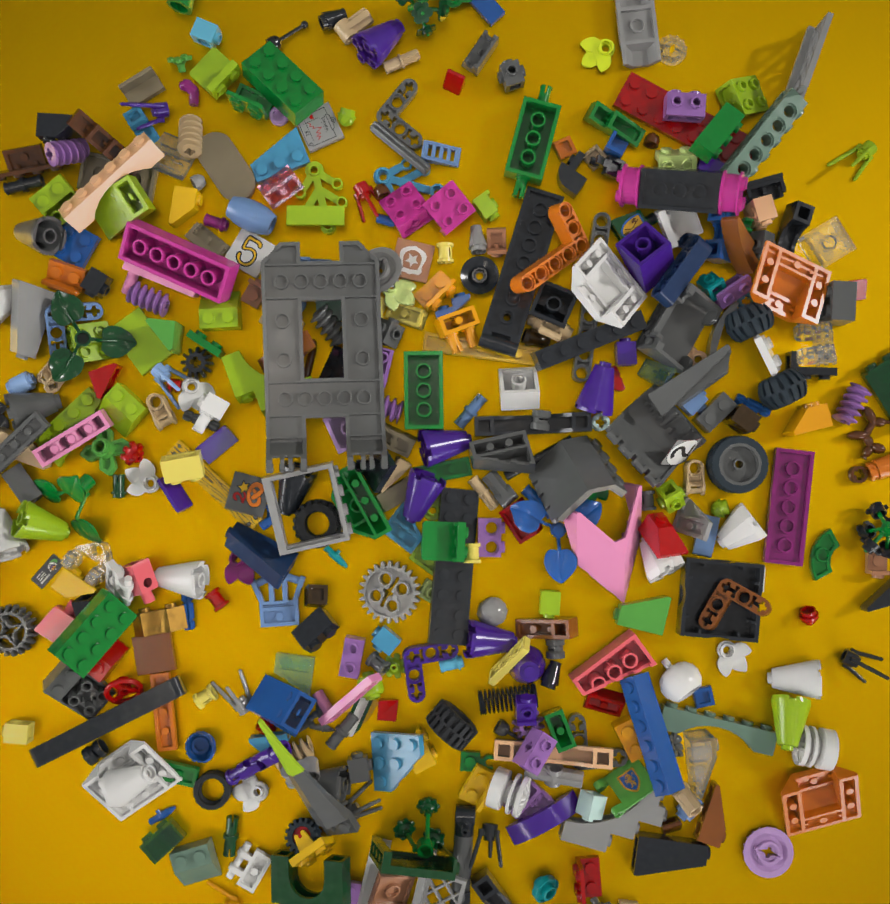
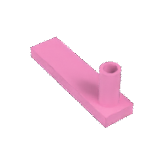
M124 261L122 269L127 270L128 273L121 292L126 295L130 287L137 283L139 276H142L188 296L199 298L197 293Z
M379 672L367 676L334 706H332L322 689L314 693L313 698L317 700L316 702L324 714L318 719L321 726L334 722L383 679Z

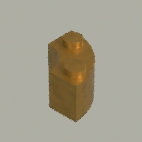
M176 602L165 604V608L150 610V607L138 609V613H136L137 618L133 621L135 637H147L188 628L184 605L177 606Z

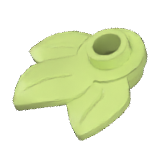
M400 279L399 282L396 281L394 284V289L382 292L385 296L386 306L393 311L397 310L399 304L407 306L415 304L412 291L416 288V284L410 280Z

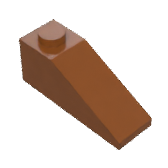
M559 616L555 618L515 619L517 639H521L523 636L530 639H572L579 636L577 617Z
M711 780L693 835L699 842L720 848L721 843H724L726 839V828L720 786L716 781Z

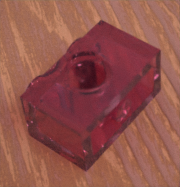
M287 165L257 186V188L274 210L302 190L304 186L289 165Z

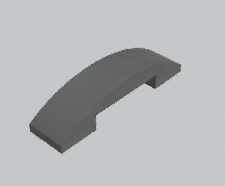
M739 302L730 304L720 314L718 322L713 325L706 346L707 357L716 352L725 324V317L737 309Z

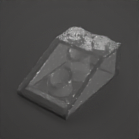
M707 729L683 731L690 790L698 800L703 798L717 759L716 751H719L717 738L715 739Z

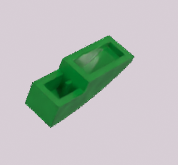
M599 101L591 103L583 118L584 121L609 136L612 135L614 130L617 131L616 137L629 143L628 145L634 148L638 147L646 130L619 111H612Z

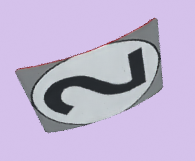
M702 438L697 440H677L661 462V465H676L685 462Z

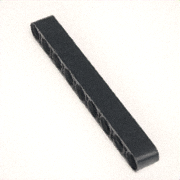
M177 675L30 749L29 753L36 767L39 768L186 694V687L180 675Z

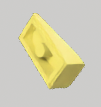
M399 304L396 311L388 308L385 318H394L401 324L422 331L429 313L414 306Z

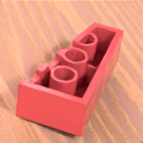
M628 629L569 673L568 676L582 695L585 696L606 687L607 684L614 681L618 682L628 675L639 673L642 669L649 666L653 667L657 663L635 633Z

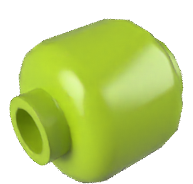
M374 672L362 673L363 677L357 680V685L367 676L374 674ZM382 680L361 698H365L366 701L381 698V694L384 692Z

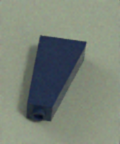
M238 521L233 528L229 527L225 534L227 539L224 546L274 588L279 589L293 568L299 553L295 552L280 556L276 541Z

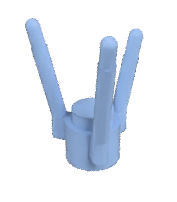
M159 362L152 368L150 373L155 377L154 381L160 385L174 406L180 409L177 401L163 382L169 383L176 391H180V388L170 379V372L183 379L188 378V376L173 369L168 364L164 366Z

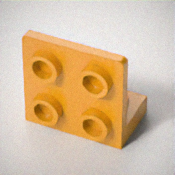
M440 270L414 294V298L428 313L432 310L435 312L442 306V300L446 297L449 299L455 294L457 281L455 278L450 280Z

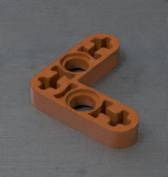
M723 579L699 617V625L705 630H714L732 601L761 617H766L771 613L772 605L765 598L733 580ZM731 584L730 587L737 591L736 594L730 591L725 593L724 585L728 586ZM744 592L750 595V600L746 603L740 601V595ZM722 600L723 607L715 610L713 608L714 601ZM754 600L761 605L765 603L767 609L759 612L760 609L753 604ZM709 610H711V611H713L714 613L718 614L717 617H716L715 615H712V614L709 612ZM712 615V617H711L710 620H711L713 623H712L711 625H710V624H707V626H705V625H706V622L704 621V619H705V618L709 619L710 616Z

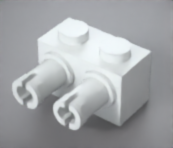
M210 391L207 395L203 393L197 403L200 406L198 409L200 415L192 429L203 434L211 420L217 422L221 420L230 403Z

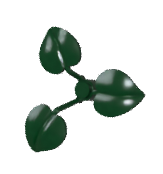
M60 290L55 292L51 302V315L60 326H67L72 323L77 331L74 337L77 345L73 352L67 348H60L51 354L49 366L53 381H68L82 372L84 360L76 355L80 346H88L91 341L103 342L101 348L104 354L111 358H119L135 347L137 342L127 330L119 326L104 328L102 338H94L87 331H80L75 321L80 320L84 315L85 309L82 301L76 296Z

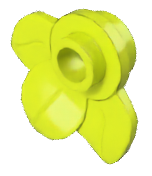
M589 37L580 42V46L586 51L581 62L583 67L593 68L597 66L601 73L610 67L612 63L611 56L615 52L613 41ZM607 47L609 51L604 52L602 48Z

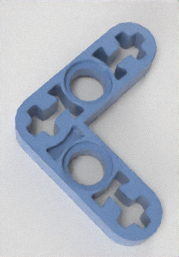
M82 302L86 306L85 310H91L92 306H96V309H100V312H97L96 316H93L91 312H87V317H82L76 321L97 320L103 315L102 306L98 302ZM49 305L45 309V321L51 356L53 351L56 350V343L51 344V341L59 342L64 340V343H60V348H67L65 326H60L54 321L52 315H48L51 312V305ZM55 327L60 328L62 335L58 338L52 337L50 334L51 329Z

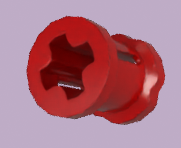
M219 587L204 597L214 606L215 612H218L229 603V600H225L219 592Z

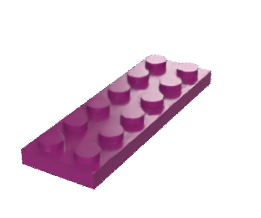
M774 448L765 531L767 536L764 541L762 562L803 567L815 452Z

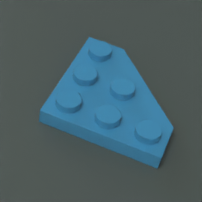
M387 731L371 732L374 791L392 792L399 786L400 781L408 775L414 764L424 755L423 734Z

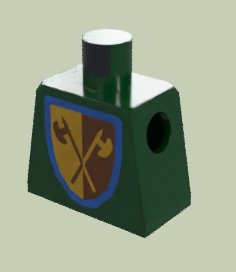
M636 210L611 220L610 229L619 242L645 221L652 226L658 222V219L653 212L644 217L640 210Z

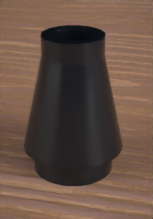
M341 8L321 12V15L318 16V21L323 31H330L339 20L343 18L348 19L345 9Z
M550 660L547 669L540 679L542 680L541 686L552 690L559 686L561 663Z

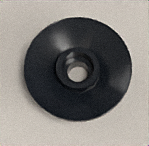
M472 257L464 263L461 269L462 284L471 293L486 294L494 289L498 282V268L487 257ZM478 273L483 275L481 280L476 278Z

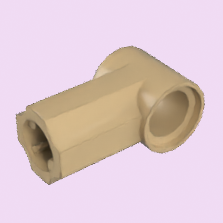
M363 7L350 18L339 20L335 24L334 30L344 44L349 45L352 43L351 37L374 23V20L369 11Z
M683 781L685 789L671 795L676 799L687 816L692 818L702 811L703 806L690 790L689 784Z

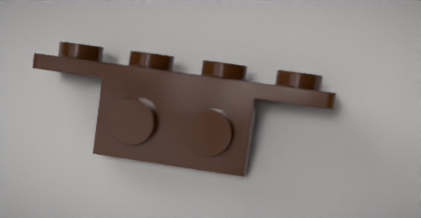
M42 143L3 150L2 153L8 170L0 171V181L6 180L8 176L20 178L26 176L25 173L32 172L33 175L44 173L45 169L51 168V171H58L63 169V167L59 165L52 167L47 162Z

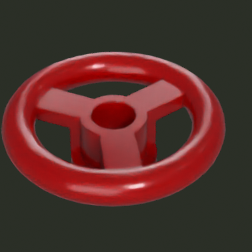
M122 676L105 687L104 697L107 701L120 705L143 693L144 687L140 681ZM113 687L118 692L115 698L110 695V690ZM130 693H136L132 697L122 699L124 696Z

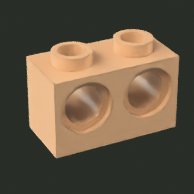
M772 194L752 199L743 209L744 217L754 219L751 229H755V231L766 229L778 217Z

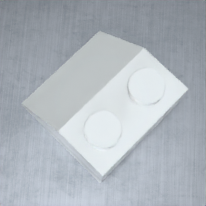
M535 367L498 369L501 411L540 409V387Z

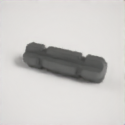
M189 410L183 414V420L192 421L193 424H195L199 417V414H194V412ZM212 420L206 428L216 432L219 430L220 423Z

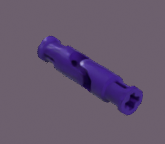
M281 740L280 742L292 754L289 742ZM270 746L253 757L238 763L235 768L227 769L225 772L226 782L231 786L237 785L240 780H246L255 775V773L278 763L279 759L272 747Z

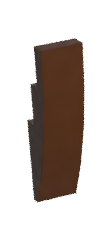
M79 108L66 122L110 161L117 157L119 152L125 148ZM140 170L131 172L127 175L136 176Z

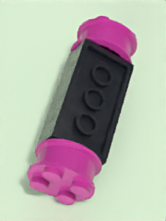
M624 164L622 170H618L617 173L619 190H616L615 201L619 202L620 207L628 204L635 205L636 208L718 213L719 215L722 212H731L739 216L740 211L745 208L746 197H743V191L747 189L748 177H744V171H741L740 174L727 173V170L713 171L644 165L629 167L628 164Z

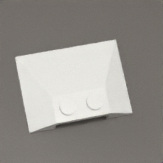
M601 237L592 244L572 267L571 291L595 321L622 328L648 297Z
M130 740L100 760L82 783V787L117 819L123 821L182 781L183 778L145 741ZM145 764L154 766L157 773L156 779L130 803L122 808H109L106 805L102 789L98 784L99 779L103 777L105 772L114 768ZM163 777L172 778L175 781L172 783L166 782Z

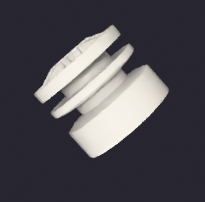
M805 725L798 748H793L792 751L793 762L798 766L811 768L814 765L817 769L832 771L839 757V737L835 730L826 728L816 729L814 726Z
M499 766L493 775L487 792L486 806L498 811L505 803V814H510L513 809L512 816L518 818L525 808L530 795L531 778L525 776L522 781V774L518 773L515 779L512 780V770Z

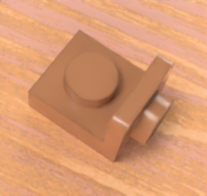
M249 278V285L240 300L258 310L262 304L261 280Z
M868 552L865 553V573L871 574L872 578L884 579V575H890V571H887V558L881 555L877 556L874 552L871 555Z

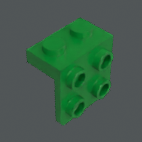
M240 83L236 93L229 90L226 91V96L234 110L240 113L244 111L250 113V116L256 120H268L269 113L274 105L258 90Z
M424 521L422 523L421 559L464 562L468 555L465 539L468 538L469 529L466 527V522Z

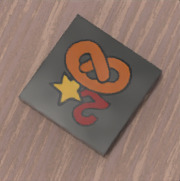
M235 471L225 509L263 518L267 500L262 478Z

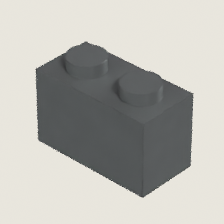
M725 392L718 393L692 421L704 433H710L737 404Z

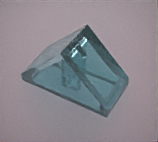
M646 358L637 375L651 384H656L660 387L670 381L677 370Z

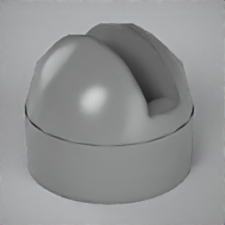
M196 174L189 177L194 188L201 190L205 187L206 180L204 176Z

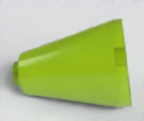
M24 500L18 507L16 513H19L17 519H13L11 526V536L17 539L63 541L64 538H68L71 530L67 522L27 500Z
M774 694L771 696V706L777 745L781 746V750L793 751V748H798L811 708V700L800 696L793 698L787 694Z

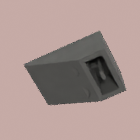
M62 661L43 680V692L88 720L94 718L108 702L104 697V689L108 685L105 680L99 683L89 674L82 678ZM114 688L110 690V695L113 697L116 693Z

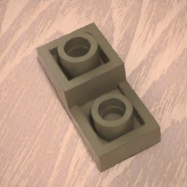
M408 475L393 486L391 485L383 493L380 492L375 495L384 512L405 502Z

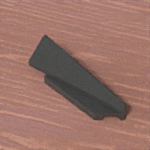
M728 344L648 394L651 403L662 417L676 404L679 408L728 374L729 359L732 352Z

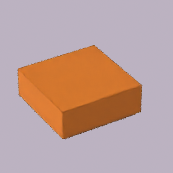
M570 135L552 143L559 162L571 157L572 154H577Z

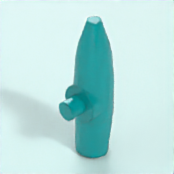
M329 546L323 549L339 565L345 568L348 567L345 560L340 556L339 553L341 551L339 549L334 551Z

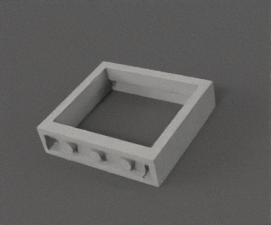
M333 461L307 466V472H301L300 468L294 469L291 473L285 471V473L280 472L262 477L261 480L280 556L350 540V534H353L351 522L347 523L348 507L347 503L343 504L341 496H344L342 484H338L339 468L338 465H334ZM328 469L343 532L288 544L273 481Z

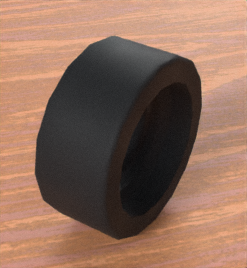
M209 770L203 773L195 782L193 788V796L196 803L207 810H216L222 807L232 793V786L226 782L225 773L220 770ZM214 778L223 784V796L216 801L208 800L202 793V785L208 779Z

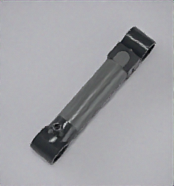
M456 804L453 855L460 863L459 874L456 876L468 879L462 904H470L471 870L468 867L473 852L475 806ZM451 883L454 893L461 890L462 884ZM450 899V904H455L453 899Z

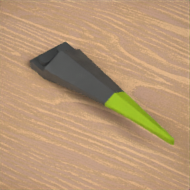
M260 718L258 724L316 825L321 826L327 836L358 832L361 826L352 812L329 794L296 761L263 719Z

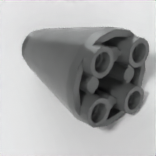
M59 393L4 394L6 405L10 406L6 408L9 420L13 419L11 422L14 431L34 411H39L46 418L58 412V409L63 408Z

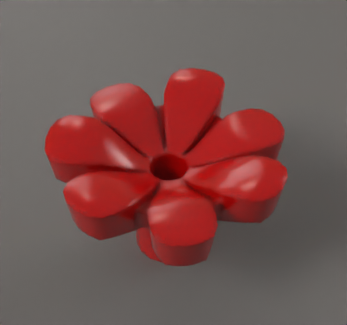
M130 441L129 447L125 446L122 449L125 453L120 455V459L125 460L127 465H132L133 462H141L144 455L143 445L141 443L136 445L135 441Z

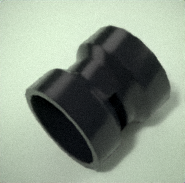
M98 738L91 746L82 749L81 753L84 760L93 766L99 761V758H104L110 751L107 744L101 738Z

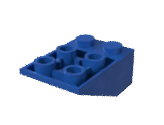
M266 674L245 709L296 738L317 700L301 690Z

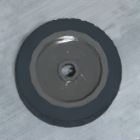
M735 435L725 437L712 446L707 454L706 470L711 482L719 489L728 493H746L757 488L764 481L769 463L765 450L757 441L746 436ZM737 461H738V463H739V467H738V468H737L736 465H735V463H736Z

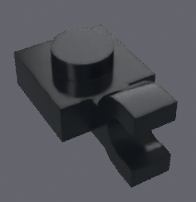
M597 155L596 158L591 157L589 165L602 168L601 174L617 181L618 170H622L623 165L626 164L625 161L612 155L606 156V159L601 155Z

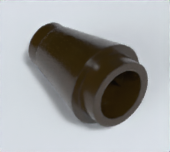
M525 328L521 338V343L532 347L545 348L551 342V338L538 333L533 328Z

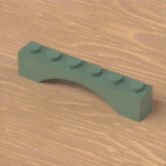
M660 702L659 707L666 729L669 732L680 733L699 726L720 727L738 735L752 751L769 756L774 754L777 740L776 733L770 725L761 723L760 726L753 725V721L742 719V722L737 721L735 717L723 714V717L716 716L715 712L704 710L703 713L697 711V708L686 705L685 708L678 707V704L675 702Z

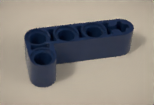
M685 233L679 238L680 240L677 241L679 246L677 247L681 250L651 292V296L665 308L675 303L712 252V247L697 234Z

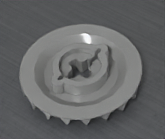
M378 247L369 250V252L379 259V270L382 269L383 271L379 273L381 294L383 291L387 292L390 287H394L396 281L399 282L403 266L402 260L394 250Z

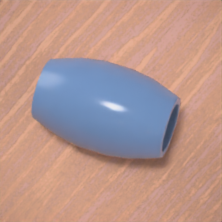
M232 197L226 209V216L234 224L248 232L259 235H270L277 221V216L268 207L246 197Z

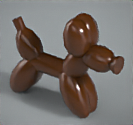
M865 406V409L862 410V415L868 424L864 431H851L846 436L851 440L863 441L866 446L860 458L867 460V457H870L873 452L880 454L886 451L883 444L874 443L870 434L875 426L882 427L890 424V420L876 417L874 411L870 407Z

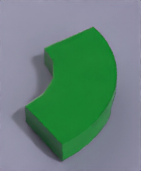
M829 528L818 536L810 550L809 569L814 581L832 572L830 565L831 556L834 550L840 546L832 530Z

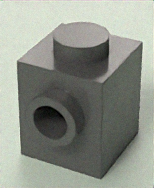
M362 751L351 753V756H348L347 759L350 783L370 781V770H373L372 758H368V753H363Z

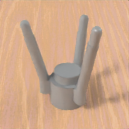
M239 669L238 672L247 696L246 698L244 695L237 698L231 689L226 686L225 689L231 696L230 698L215 682L212 681L211 685L242 716L249 712L245 707L252 696L250 695L243 672Z

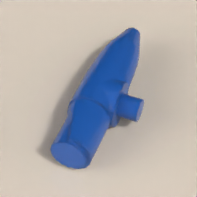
M176 806L166 808L163 811L157 809V814L148 819L149 824L153 825L163 820L176 809Z

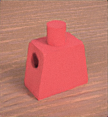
M149 558L132 561L122 566L125 571L124 577L129 575L134 582V588L131 591L133 596L140 595L144 605L153 602L155 597L151 590L158 587V582Z
M70 599L66 607L61 604L53 607L36 626L34 631L54 642L76 618L72 606L74 600Z

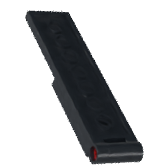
M531 186L527 187L479 340V347L515 358L536 288L530 292L514 293L511 290L510 281L515 275L547 254L554 232V227L548 216V209L551 205L563 202L564 196ZM508 316L510 320L506 321L503 317Z

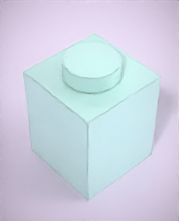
M581 789L575 812L588 822L602 820L608 797L594 790Z

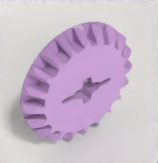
M759 827L758 830L752 831V834L747 836V840L743 844L744 849L742 852L746 865L754 874L760 877L774 878L780 876L788 870L793 861L794 849L791 840L782 830L775 827ZM770 847L773 853H768L766 856L762 850H767Z

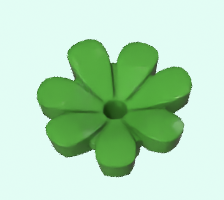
M182 54L180 57H168L167 61L177 65L179 73L186 72L185 63L192 60V55Z

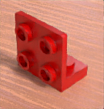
M575 856V863L572 864L573 876H575L576 882L574 883V893L577 903L586 904L587 897L602 896L599 856Z

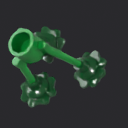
M424 797L416 805L420 813L426 817L424 837H421L417 844H415L412 839V833L416 830L415 822L407 818L398 820L393 831L396 838L401 840L408 839L412 846V851L414 853L417 852L419 857L429 858L434 855L433 849L437 850L438 843L444 845L445 834L441 833L440 828L434 829L430 827V817L432 813L438 812L440 805L436 799Z

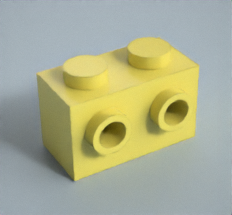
M201 449L161 457L160 466L165 484L177 485L185 480L198 481L205 475Z

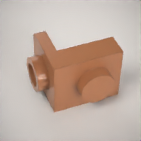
M506 227L487 228V254L491 255V257H502L503 254H507Z

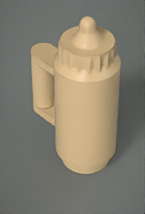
M529 314L527 317L528 325L537 330L538 333L557 342L570 338L574 330L569 324H566L563 329Z

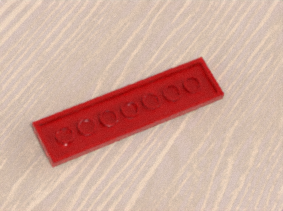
M631 72L612 107L679 144L691 147L715 116L705 112V118L701 123L662 121L664 97L668 91ZM741 130L737 134L733 132L731 134L732 140L726 147L722 145L720 149L723 151L717 158L725 164L748 134Z

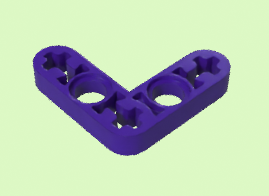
M425 643L408 646L403 650L402 658L407 694L412 702L419 703L425 698L422 664L455 658L459 650L457 645H451L454 649L449 654L447 651H441L442 655L440 656L438 646H440L441 650H445L448 648V644ZM428 648H434L436 650V653L433 657H427L425 655V652ZM420 649L423 658L420 659L419 655L413 656V660H410L409 657H406L409 656V652L413 651L414 654H420ZM411 670L419 671V676L416 679L409 678ZM413 684H417V688L420 692L418 693V697H415L414 694H411L415 691Z

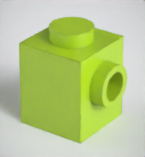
M540 589L538 612L543 614V618H555V615L560 616L561 592L559 590Z

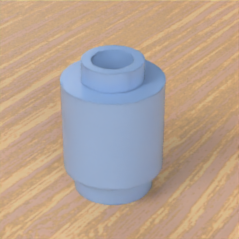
M25 371L9 379L5 386L8 393H26L36 388L37 379L33 373Z

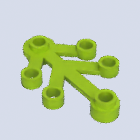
M317 161L308 163L305 167L306 178L302 185L294 191L296 198L299 200L305 199L306 191L313 182L315 189L304 206H314L317 200L319 206H327L325 199L327 198L337 206H340L338 204L340 200H344L345 204L343 206L346 208L348 206L347 199L325 189L321 183V180L332 185L334 190L340 191L343 188L342 180L326 174L321 163ZM312 168L318 169L316 173H311ZM340 182L341 185L339 187H335L334 183ZM298 191L304 192L302 196H297ZM320 226L322 232L326 235H332L336 231V226H331L329 229Z

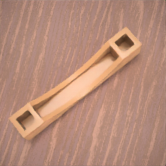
M143 132L136 136L129 146L122 149L117 157L108 162L98 174L92 176L83 188L78 189L69 201L64 202L58 210L65 221L81 233L94 221L98 203L113 183L131 172L152 168L165 154Z
M496 738L494 760L513 762L512 760L522 745L523 740ZM577 745L569 750L558 753L556 747H554L546 763L613 770L614 749L611 747Z

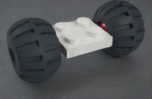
M751 302L737 308L725 317V329L727 334L739 343L753 337L771 374V377L761 381L758 385L759 400L769 410H777L803 398L807 394V382L803 374L795 368H789L778 373L781 369L782 361L778 354L774 355L771 349L774 345L770 337L766 338L765 335H758L772 328L774 324L773 312L764 303L762 305Z

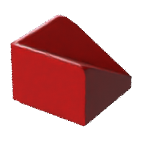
M379 698L377 720L396 722L398 699Z

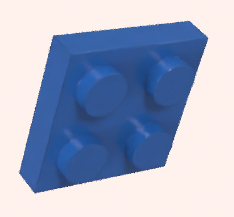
M65 222L62 227L67 233L64 248L56 252L54 256L66 263L85 269L101 238L85 229L79 233L68 222Z

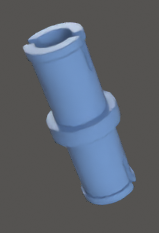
M477 393L468 406L465 405V410L454 423L461 429H464L468 422L478 415L476 413L488 400L480 393Z

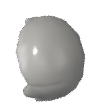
M497 597L485 599L479 603L477 608L479 621L492 626H498L503 623L508 612L505 602Z

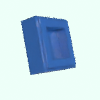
M711 685L701 686L692 694L694 705L697 709L715 705Z

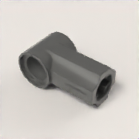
M491 471L482 478L503 509L519 497L512 487L505 483L497 471Z

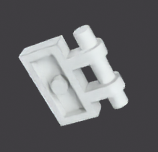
M112 559L106 562L105 588L116 598H120L123 604L130 606L133 600V592L131 591L134 588V582L131 576L127 575L124 577V568Z
M245 841L243 846L239 847L235 860L229 864L226 877L233 879L236 874L240 877L236 884L253 894L271 864V855L259 848L255 850L254 854L250 853L249 849L252 844ZM244 859L248 861L245 869L240 867Z

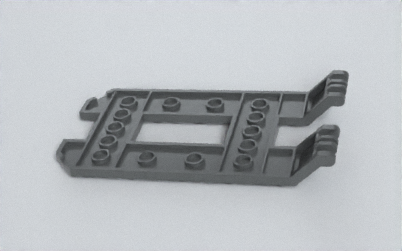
M339 241L340 261H300V242H279L274 247V250L260 262L266 413V473L274 472L273 458H280L279 470L281 473H285V458H288L289 473L294 471L293 458L301 457L300 471L307 472L306 419L345 417L348 470L355 469L353 456L361 455L360 466L362 470H366L365 455H369L370 470L375 468L373 455H381L380 466L382 469H388L379 259L371 254L359 241ZM341 301L344 378H304L302 302Z

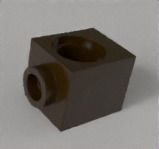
M308 584L304 588V607L318 608L320 606L323 608L327 605L328 585Z

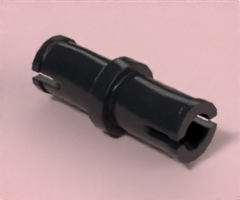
M41 174L29 178L20 177L19 180L3 183V189L7 195L22 191L26 193L30 189L45 186V180Z

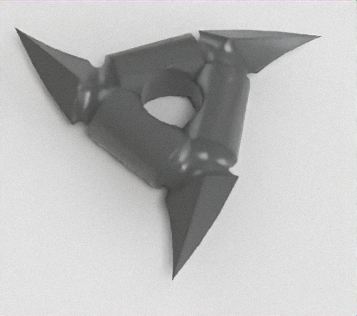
M316 702V711L314 710L307 717L299 733L308 727L322 732H332L335 729L327 724L321 726L320 723H314V718H320L324 715Z

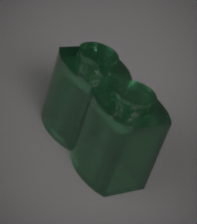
M170 817L168 820L164 818L156 825L158 829L153 834L149 831L141 839L143 843L139 846L140 849L154 864L162 859L187 834L173 817Z

